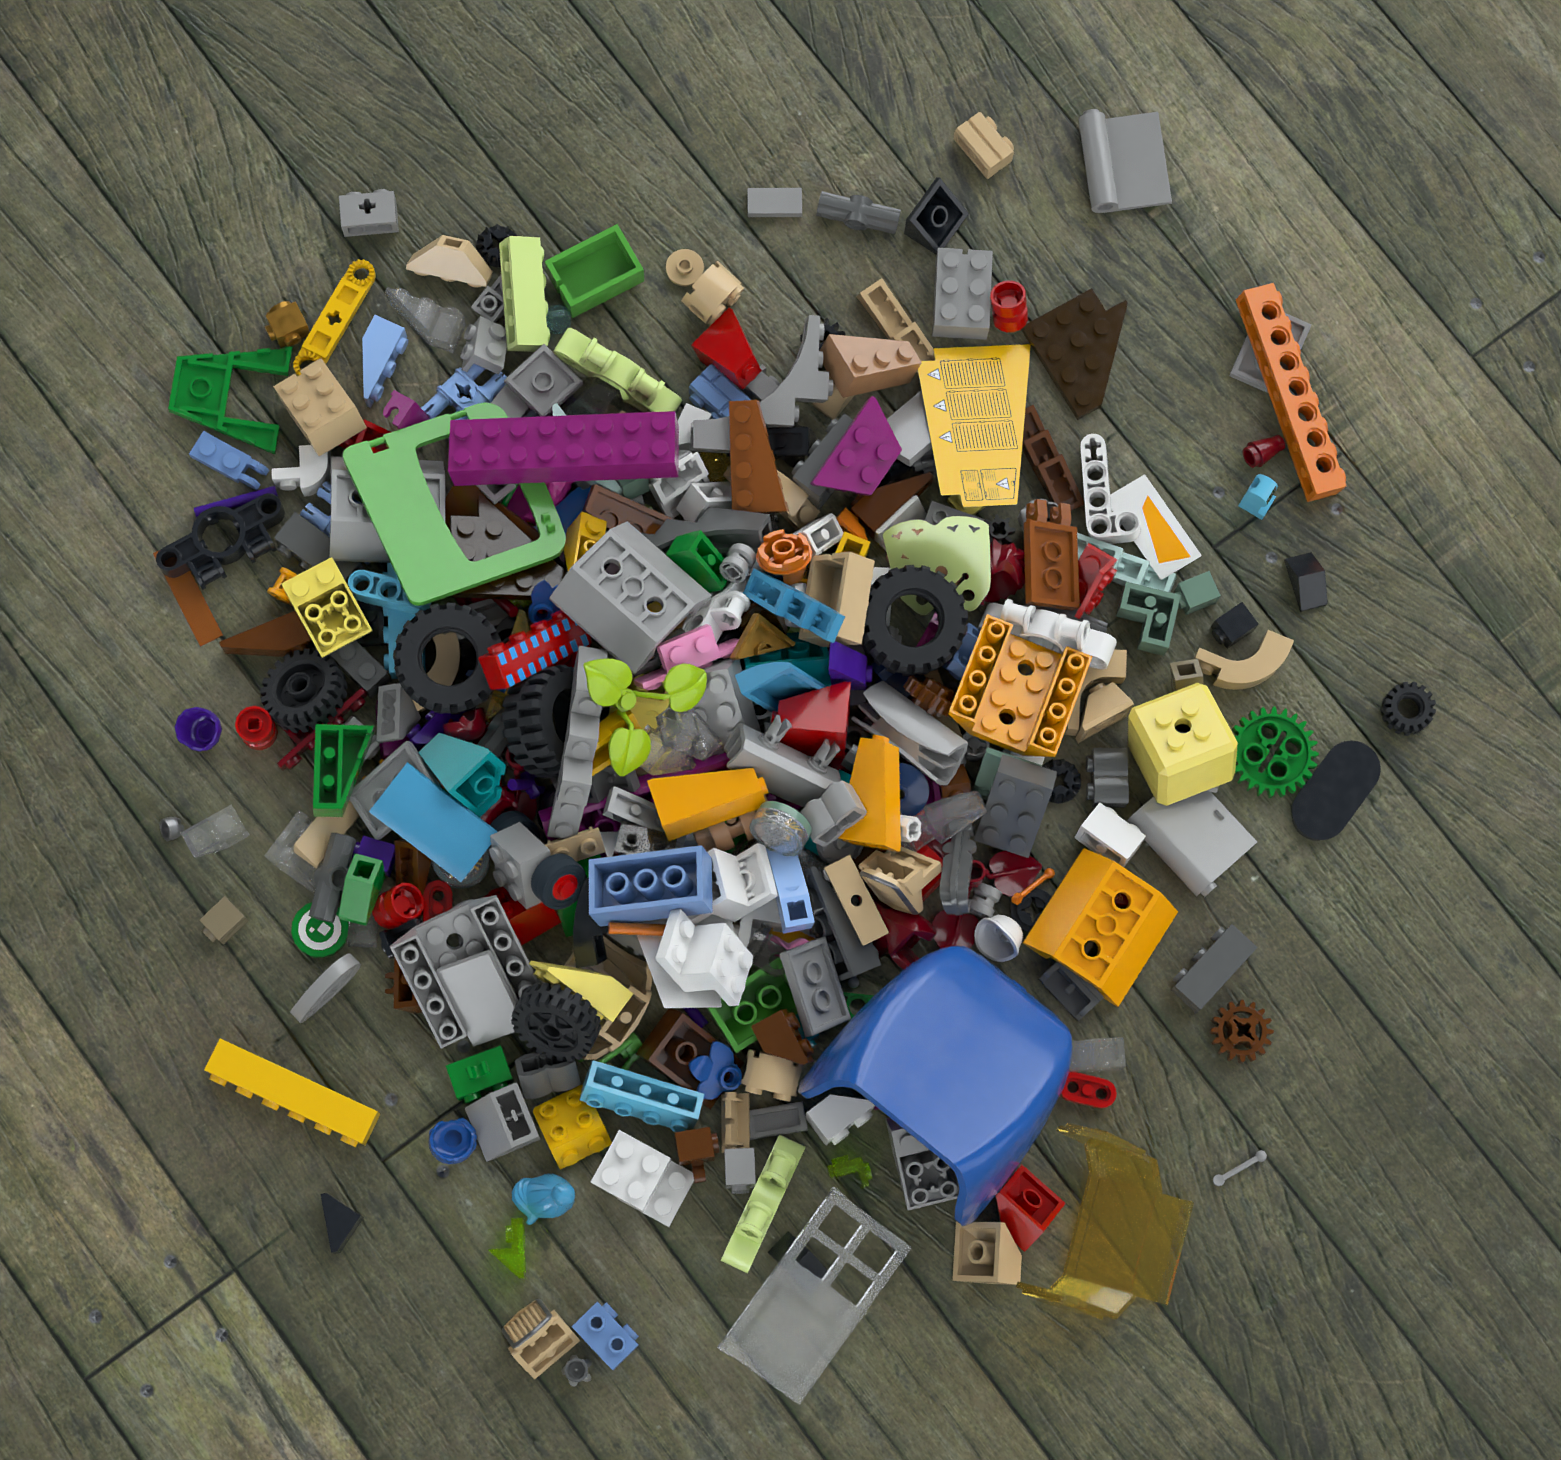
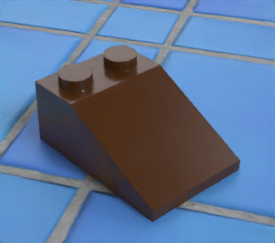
M669 1008L643 1045L638 1049L636 1055L677 1086L696 1091L700 1081L691 1074L689 1062L698 1056H709L712 1042L717 1040L684 1013ZM734 1055V1064L741 1068L744 1062ZM729 1072L725 1073L723 1078L724 1081H727L730 1078ZM721 1094L715 1099H703L702 1104L711 1110Z

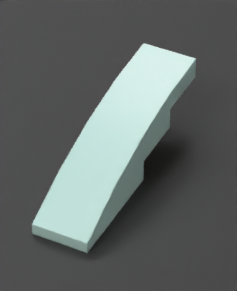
M1077 533L1078 560L1088 543L1118 560L1114 566L1117 573L1112 580L1113 582L1122 586L1126 582L1171 592L1176 580L1175 573L1160 580L1151 567L1150 561L1124 553L1123 548Z

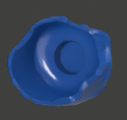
M464 1118L448 1122L439 1121L429 1132V1149L431 1154L441 1163L458 1164L465 1161L476 1149L477 1135L474 1127Z

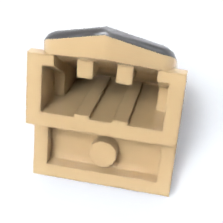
M904 847L900 848V852L887 850L883 853L876 850L858 865L859 869H861V877L881 902L895 910L913 915L923 911L921 889L942 872L941 862Z
M541 1299L534 1300L518 1311L502 1328L503 1335L511 1345L508 1348L511 1355L534 1380L580 1341L555 1310L550 1311Z

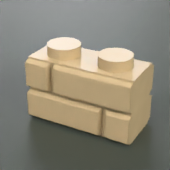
M978 112L956 128L953 139L986 179H989L1012 161L1014 146L1007 137L1004 136L1002 138L996 131L997 126L989 116L985 118L981 112Z

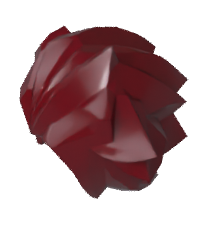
M995 539L992 540L990 544L991 583L989 592L981 602L982 606H984V601L993 603L998 602L1000 598L1007 599L1009 595H1015L1016 591L1024 586V550L1017 549L1014 543L1001 545ZM965 573V580H967L969 575ZM969 590L970 593H971L973 596H975V595H974V592H973L972 590Z

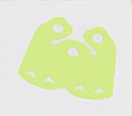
M968 516L946 517L936 525H932L924 520H910L898 523L883 533L891 569L896 567L898 569L904 568L905 565H914V567L920 568L923 565L930 567V571L935 572L938 566H944L948 571L947 576L944 578L949 583L951 581L956 583L963 573H967L969 578L964 580L956 588V591L959 595L967 589L974 592V599L972 601L965 600L963 604L964 609L968 611H974L978 608L989 592L991 583L989 525L986 522ZM958 525L955 532L947 528L948 526L954 527ZM969 525H972L974 528L980 527V529L973 532ZM912 529H923V531L920 532L919 535H916V533L912 531ZM900 531H902L900 539L892 537V535H897ZM902 554L909 559L901 558ZM916 595L900 597L920 615H927L934 609L929 602L925 605L918 604Z

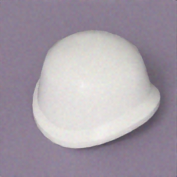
M996 915L979 921L975 929V943L978 950L984 956L997 962H1005L1018 955L1023 932L1016 921L1005 915Z

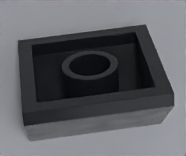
M937 177L907 217L904 234L937 255L938 248H945L969 213L943 180Z

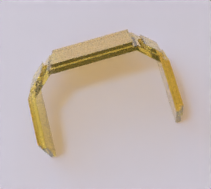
M1066 1123V1126L1058 1125L1057 1132L1084 1144L1089 1169L1087 1183L1063 1275L1049 1289L1022 1282H1017L1016 1288L1022 1290L1023 1295L1040 1302L1099 1320H1103V1317L1117 1320L1135 1300L1136 1296L1168 1305L1194 1202L1162 1194L1158 1162L1156 1159L1146 1155L1145 1150L1104 1130Z

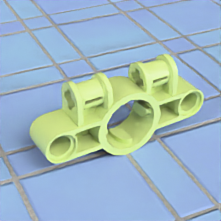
M567 328L553 351L560 360L587 376L599 389L620 401L631 404L642 412H676L682 402V399L676 393L664 386L665 382L662 380L658 382L647 375L645 369L640 368L627 357L615 350L606 349L597 343L596 338L591 340L575 329Z
M779 1134L722 1256V1262L748 1274L806 1148L805 1146Z

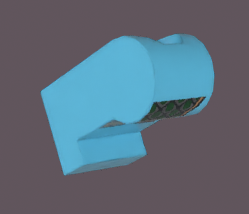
M1256 475L1238 506L1262 520L1276 498L1274 493L1278 488L1277 483L1265 475Z

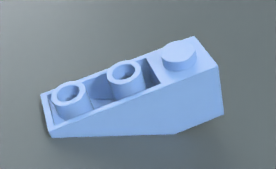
M374 315L362 338L364 400L369 408H371L374 401L378 402L384 391L382 385L386 377L390 378L396 368L395 360L399 353H404L408 345L404 327L377 315Z
M787 844L766 848L778 892L776 902L783 934L811 929L815 921L796 847Z

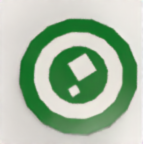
M312 902L304 905L297 911L292 921L291 934L294 943L304 954L313 958H325L335 955L345 946L349 938L348 921L341 920L338 917L340 908L338 907L334 923L308 916Z

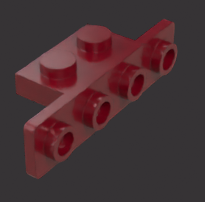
M363 688L359 689L343 704L342 708L336 707L335 709L338 714L335 717L329 715L327 718L330 722L327 725H342L345 722L343 717L351 710L353 713L357 712L366 703L364 699L367 696L366 691ZM310 726L309 732L305 733L300 729L298 733H293L290 729L288 731L283 729L297 746L277 763L282 771L286 768L291 770L302 760L300 755L308 748L311 751L315 749V730Z

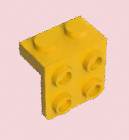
M583 1085L562 1093L533 1109V1114L560 1170L574 1165L579 1160L598 1153L612 1144L596 1108L579 1100Z

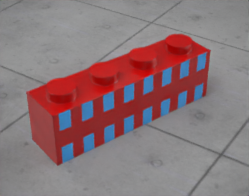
M560 610L551 614V620L547 622L542 620L532 624L530 631L526 633L522 631L509 636V642L505 644L503 642L488 647V653L478 659L490 690L506 689L578 651L579 646L585 647L591 644L589 634Z

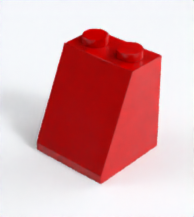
M845 681L780 700L778 711H772L771 723L776 715H780L781 723L788 719L792 725L780 742L808 756H814L823 744V741L828 739L830 746L835 742L840 748L839 753L834 758L844 759L850 710L851 682Z

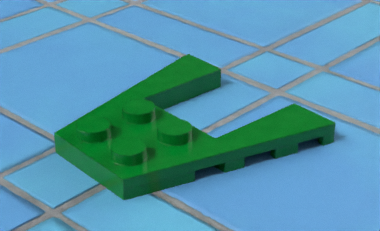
M287 346L285 349L270 350V348H265L252 352L240 353V351H231L229 354L214 355L209 353L177 356L168 410L170 413L269 453L276 454L280 425L225 417L233 368L289 376L293 349L291 346Z

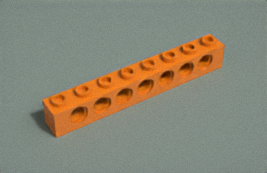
M1274 283L1244 290L1236 299V303L1306 500L1310 502L1336 495L1346 487V475L1337 461V450L1327 433L1328 425L1325 418L1321 416L1317 394L1312 391L1309 382V371L1303 366L1300 357V346L1293 338L1291 321L1285 315L1282 307V296L1276 290ZM1262 312L1267 313L1270 317V320L1266 319L1262 315ZM1271 337L1276 338L1279 345L1274 344ZM1280 362L1286 364L1288 370L1283 369ZM1289 387L1297 392V396L1289 391ZM1298 413L1303 414L1306 421L1301 420ZM1307 438L1314 441L1315 447L1308 443ZM1316 463L1324 468V472L1317 469Z

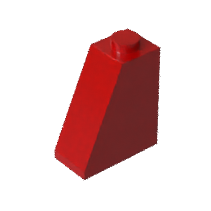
M728 308L691 344L700 362L706 366L713 364L733 384L742 390L762 371L747 337L731 308Z

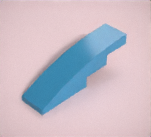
M753 568L743 591V594L775 615L782 616L797 626L807 629L834 643L845 619L844 615L755 568Z

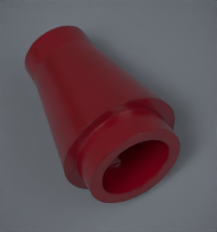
M1278 434L1273 437L1249 442L1242 451L1244 460L1252 468L1262 467L1277 453L1285 449V442Z

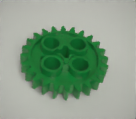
M1276 706L1272 707L1269 714H1267L1264 707H1261L1259 716L1252 710L1248 714L1249 720L1242 717L1239 720L1242 727L1235 725L1232 728V731L1237 735H1234L1238 742L1235 774L1240 773L1241 777L1237 783L1240 784L1247 781L1246 790L1249 791L1256 787L1257 796H1260L1264 790H1267L1268 798H1272L1275 791L1282 798L1285 795V789L1293 794L1296 791L1295 784L1302 788L1305 785L1303 778L1309 779L1313 775L1308 769H1315L1317 767V764L1311 759L1319 755L1318 752L1311 750V748L1318 744L1317 741H1309L1313 730L1306 732L1303 730L1307 722L1303 721L1298 724L1296 722L1298 714H1294L1291 718L1287 717L1286 708L1281 714H1277ZM1261 728L1271 729L1274 738H1265L1261 733ZM1281 732H1285L1286 736L1275 751V755L1268 762L1264 771L1259 773L1258 768L1269 754L1271 747L1276 743ZM1285 744H1294L1297 747L1298 753H1288ZM1248 750L1255 751L1259 756V761H1250L1247 758L1246 752ZM1270 767H1280L1283 771V777H1275L1271 773Z

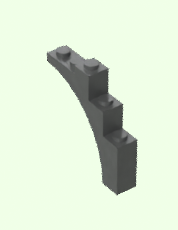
M708 507L697 522L666 519L655 534H641L665 555L676 536L701 530L719 553H728L731 546L736 543L745 544L757 553L758 548L764 542L763 537L773 532L770 514ZM611 563L605 570L606 573L611 575L617 574L620 571L619 567L614 563Z

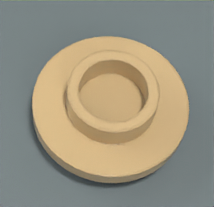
M680 249L673 252L666 262L668 278L679 286L693 285L704 272L702 258L696 252L689 249Z

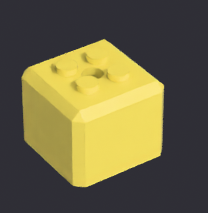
M1195 683L1131 709L1128 716V747L1157 803L1168 806L1232 781L1236 769L1238 742L1206 685ZM1179 724H1186L1191 730L1187 733H1179L1175 727Z

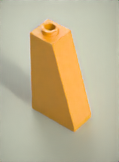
M872 735V739L860 737L849 784L855 789L867 813L855 825L845 829L838 839L851 845L900 852L899 748L890 744L889 738L884 736Z
M754 768L647 780L668 841L757 810L762 803L766 802L764 795L769 793L764 778L760 777L757 779Z

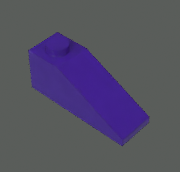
M834 641V643L830 642L829 674L831 685L846 681L851 682V690H866V683L872 682L873 665H868L867 656L837 641Z

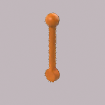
M1052 868L1045 869L1044 874L1022 892L1015 893L1011 902L1016 905L1020 904L1023 897L1046 879H1052L1055 875Z

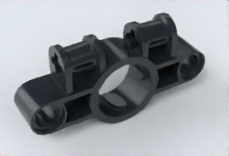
M267 493L235 510L223 506L208 508L194 521L192 533L158 551L156 563L162 573L169 578H176L192 571L201 589L204 590L209 583L221 577L223 579L227 578L221 565L232 564L238 561L245 553H247L253 564L256 562V558L267 552L277 551L267 530L283 520L285 517L284 507L276 495ZM276 505L277 509L274 513H264L267 506ZM221 519L232 521L239 533V539L234 546L230 545L223 552L208 550V546L204 539H202L206 527L217 524ZM172 557L177 558L174 566L165 567L166 560Z

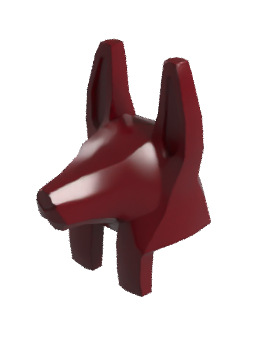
M870 889L869 893L873 897L872 900L889 931L888 934L872 941V943L878 950L879 959L889 953L892 960L904 970L919 959L911 950L921 938L932 941L938 932L922 915H913L895 910L881 902L872 889Z

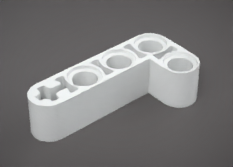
M1089 434L1083 438L1080 446L1088 535L1091 538L1109 544L1135 541L1141 532L1139 517L1132 511H1111L1106 444L1100 435ZM1091 446H1097V460H1092ZM1099 471L1103 476L1097 481L1091 480L1088 477L1092 472ZM1095 498L1105 500L1101 507L1091 505L1092 500ZM1124 522L1135 524L1134 529L1131 531H1123L1120 527ZM1103 524L1107 527V530L1102 534H1096L1092 531L1096 525Z

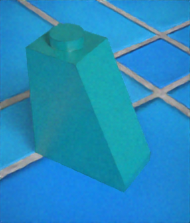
M438 733L418 752L445 789L478 817H481L501 798L502 788L500 787L501 775L505 774L506 765L488 748Z

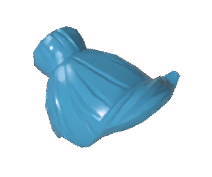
M548 1173L534 1178H523L517 1182L512 1190V1201L527 1216L526 1224L532 1225L538 1218H555L571 1209L575 1202V1190L563 1177Z

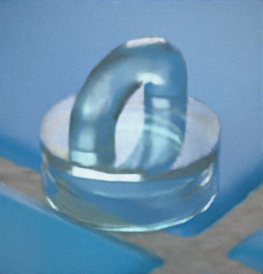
M553 305L548 308L546 322L550 332L561 334L570 327L571 314L566 307Z

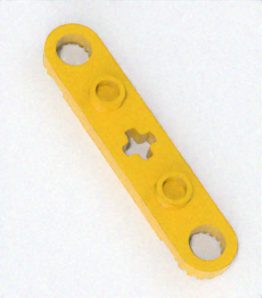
M359 259L349 265L347 272L341 278L304 341L301 350L295 357L293 368L297 376L301 375L300 365L305 360L315 362L321 358L325 364L328 362L375 281L376 273L369 261ZM360 268L369 271L367 279H362V281L354 277V273ZM338 314L341 322H335L333 325H330L329 316L335 317Z

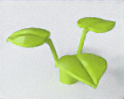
M603 658L583 664L591 699L600 706L617 708V714L623 718L628 726V729L617 728L609 740V758L616 774L626 776L641 766L650 754L651 740L648 733L643 729H634V724L626 714V711L635 706L636 697L669 699V705L672 710L676 712L690 710L701 700L705 692L707 674L704 669L686 663L672 667L664 679V688L667 693L657 694L628 689L627 687L632 682V672L629 666L620 660Z

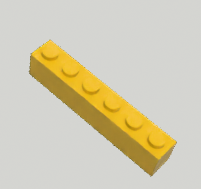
M221 1038L204 1069L211 1074L209 1080L224 1087L229 1082L237 1086L235 1092L250 1099L255 1094L263 1098L261 1104L277 1111L279 1106L289 1110L287 1116L301 1123H304L305 1119H309L316 1123L315 1129L327 1135H330L331 1131L342 1135L340 1141L355 1148L358 1143L366 1145L380 1116V1113L372 1108Z

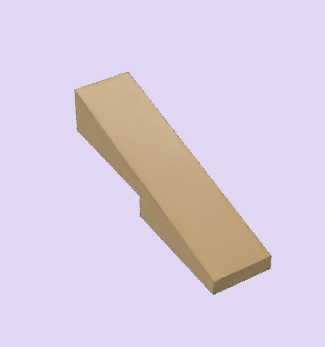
M882 278L856 296L889 340L909 341L921 361L935 360L933 347L916 322L912 323Z

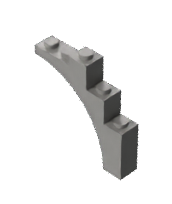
M809 315L805 319L803 338L794 364L782 383L772 394L760 402L766 428H792L794 422L799 420V405H795V402L825 403L828 400V396L833 394V380L829 379V372L818 371V368L823 366V351H819V340L824 338V324L820 323V316ZM729 416L718 419L694 420L691 423L690 451L730 453Z
M579 646L573 672L566 737L548 826V837L565 839L578 835L584 807L587 805L592 785L593 759L599 738V720L602 706L596 704L589 695L583 664L588 661L607 658V650Z

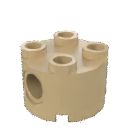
M717 261L691 286L693 292L691 294L687 292L681 302L705 324L711 325L722 315L721 313L726 309L725 305L731 308L736 303L744 287L734 275Z
M748 1049L747 1067L741 1080V1084L746 1085V1092L762 1095L763 1090L774 1092L773 1098L789 1102L791 1101V1096L796 1097L798 1095V1081L804 1065L798 1063L793 1065L792 1061L760 1051L759 1056H755L756 1050Z

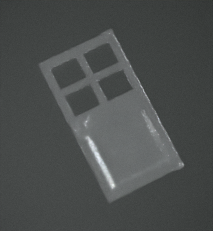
M835 1187L830 1189V1192L722 1342L717 1346L721 1352L726 1353L730 1357L733 1356L799 1405L912 1248L846 1198L847 1196ZM834 1205L861 1224L845 1248L818 1229ZM869 1231L895 1249V1252L879 1274L852 1255ZM812 1236L838 1255L822 1280L795 1261ZM847 1262L873 1281L857 1305H854L830 1287Z

